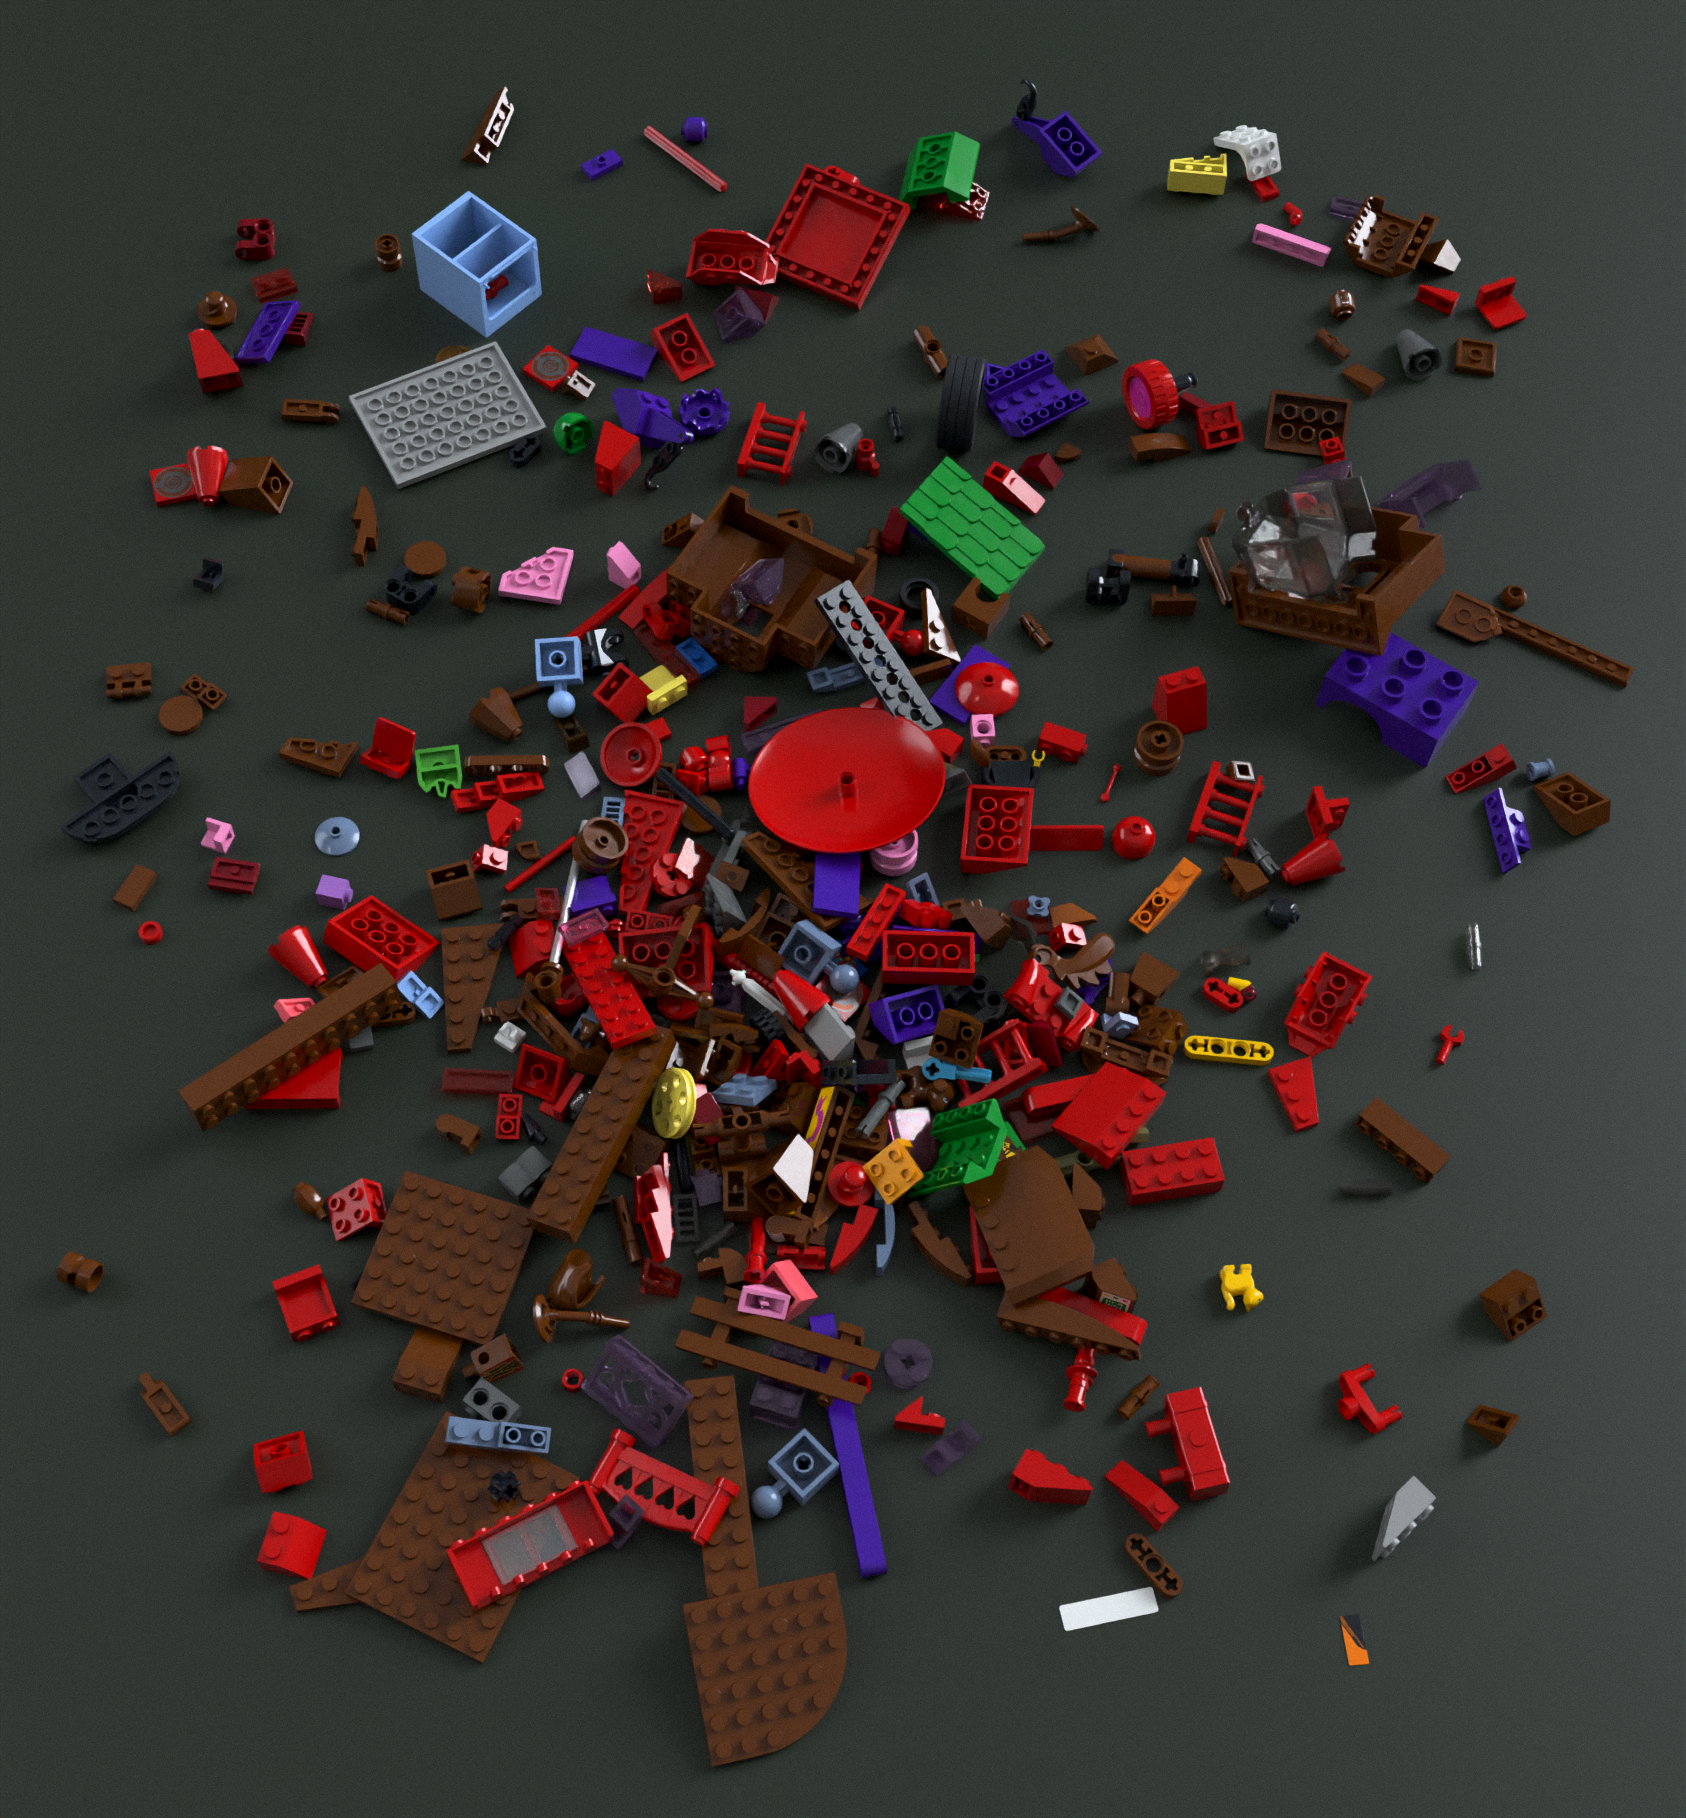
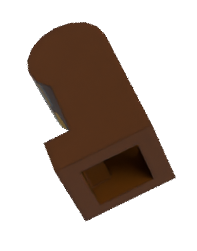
M443 1114L436 1121V1128L440 1138L459 1143L462 1152L471 1156L482 1138L480 1127L450 1114Z

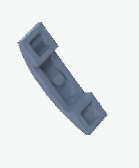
M879 658L874 659L877 666H883ZM854 662L828 670L826 666L807 673L814 692L840 690L866 681Z
M874 1186V1208L884 1209L885 1245L876 1246V1276H882L889 1263L893 1249L895 1216L893 1205L886 1204Z

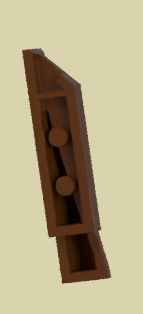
M506 87L494 95L461 158L463 161L486 165L489 162L491 149L494 151L498 148L514 111L512 103H508L506 97L508 90Z

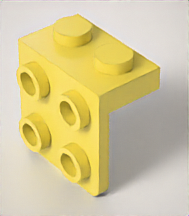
M663 665L640 677L653 691L647 695L646 707L652 716L687 695V680L684 676L680 675L674 678Z

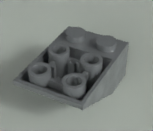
M706 875V884L704 885L706 896H704V900L707 906L704 909L708 912L709 920L712 919L715 924L713 925V930L716 937H722L730 927L739 931L747 923V920L732 888L712 875Z

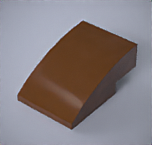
M779 892L770 911L766 912L754 937L766 945L771 942L777 943L775 951L778 952L797 922L807 919L812 924H816L790 897Z

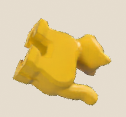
M1242 1264L1240 1266L1241 1270H1239L1237 1275L1233 1274L1235 1270L1234 1265L1223 1266L1220 1270L1221 1292L1227 1303V1310L1231 1311L1234 1309L1235 1302L1233 1297L1243 1295V1302L1247 1312L1251 1308L1257 1307L1263 1301V1294L1254 1287V1281L1250 1274L1252 1272L1251 1264Z

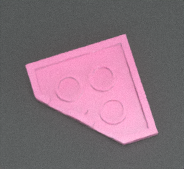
M552 547L546 550V554L538 558L533 557L522 563L520 568L512 572L509 570L503 573L498 589L499 596L560 605L574 556L573 550Z

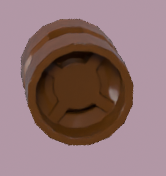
M383 234L377 237L374 246L379 268L386 272L398 270L403 264L399 239L392 234Z
M70 1251L60 1262L57 1279L68 1285L73 1286L75 1284L76 1288L91 1293L98 1287L102 1279L104 1264L93 1259L86 1260L85 1256Z

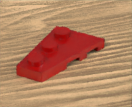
M1311 1056L1269 1069L1267 1074L1295 1132L1316 1127L1319 1119Z

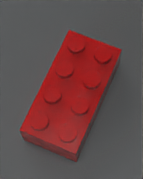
M883 930L881 942V983L973 986L975 976L974 932Z
M1213 1137L1123 1151L1118 1162L1129 1206L1219 1192L1225 1181Z

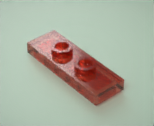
M444 1068L442 1092L490 1095L513 1094L515 1072Z

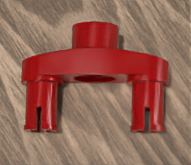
M1366 1363L1353 1371L1347 1370L1339 1374V1385L1344 1398L1338 1401V1409L1344 1419L1349 1421L1356 1417L1369 1432L1377 1434L1385 1430L1387 1425L1401 1420L1402 1413L1401 1411L1395 1412L1399 1409L1396 1405L1380 1413L1376 1411L1360 1386V1383L1375 1377L1374 1369L1368 1370L1372 1366Z

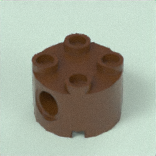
M466 566L461 567L459 574L455 573L452 579V586H455V589L450 598V605L482 613L487 605L483 601L485 598L489 599L492 579L489 575L490 572Z

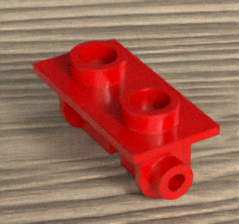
M777 1245V1262L790 1259L797 1269L825 1270V1247L809 1246L808 1249L800 1251L796 1246Z

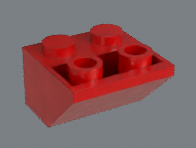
M619 662L592 693V696L599 705L622 723L634 722L646 709L647 695L653 691L636 674Z

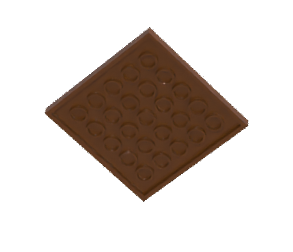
M405 1171L353 1295L351 1304L479 1346L487 1344L495 1338L535 1230L531 1228L526 1218L530 1209Z

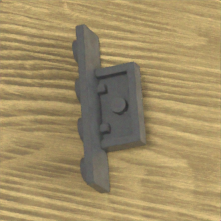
M734 820L731 828L734 829L736 834L731 840H724L708 874L715 877L722 860L740 866V859L743 854H746V851L740 845L741 839L753 834V825ZM706 879L701 887L702 893H705L704 885L706 884Z

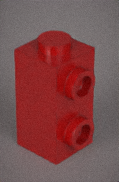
M1046 721L1038 740L1037 750L1044 751L1047 755L1060 757L1068 762L1078 763L1080 756L1084 757L1088 748V744H1085L1087 735Z

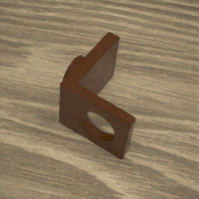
M722 860L715 878L730 888L742 892L750 871Z

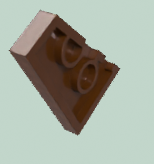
M288 738L279 751V758L340 778L359 747L358 742H350L349 745L338 744V741L330 740L329 743H320L315 739Z

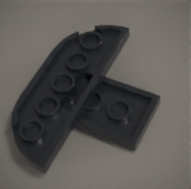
M169 751L134 776H131L113 755L108 753L73 777L77 785L94 803L63 823L60 828L70 838L84 843H104L124 835L163 808L174 797L180 783V770L174 755Z

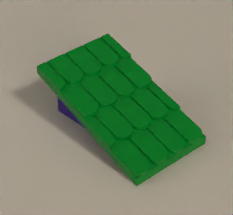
M948 456L944 458L900 508V514L911 523L910 531L935 545L971 579L974 577L980 579V587L995 601L999 599L1002 593L1008 594L1045 550V545L1042 544V541L1024 527L1019 519L993 499L989 492L975 482L970 474Z

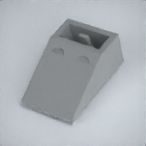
M1415 1476L1396 1492L1385 1508L1372 1556L1374 1562L1380 1556L1385 1559L1434 1509L1431 1504L1436 1497Z

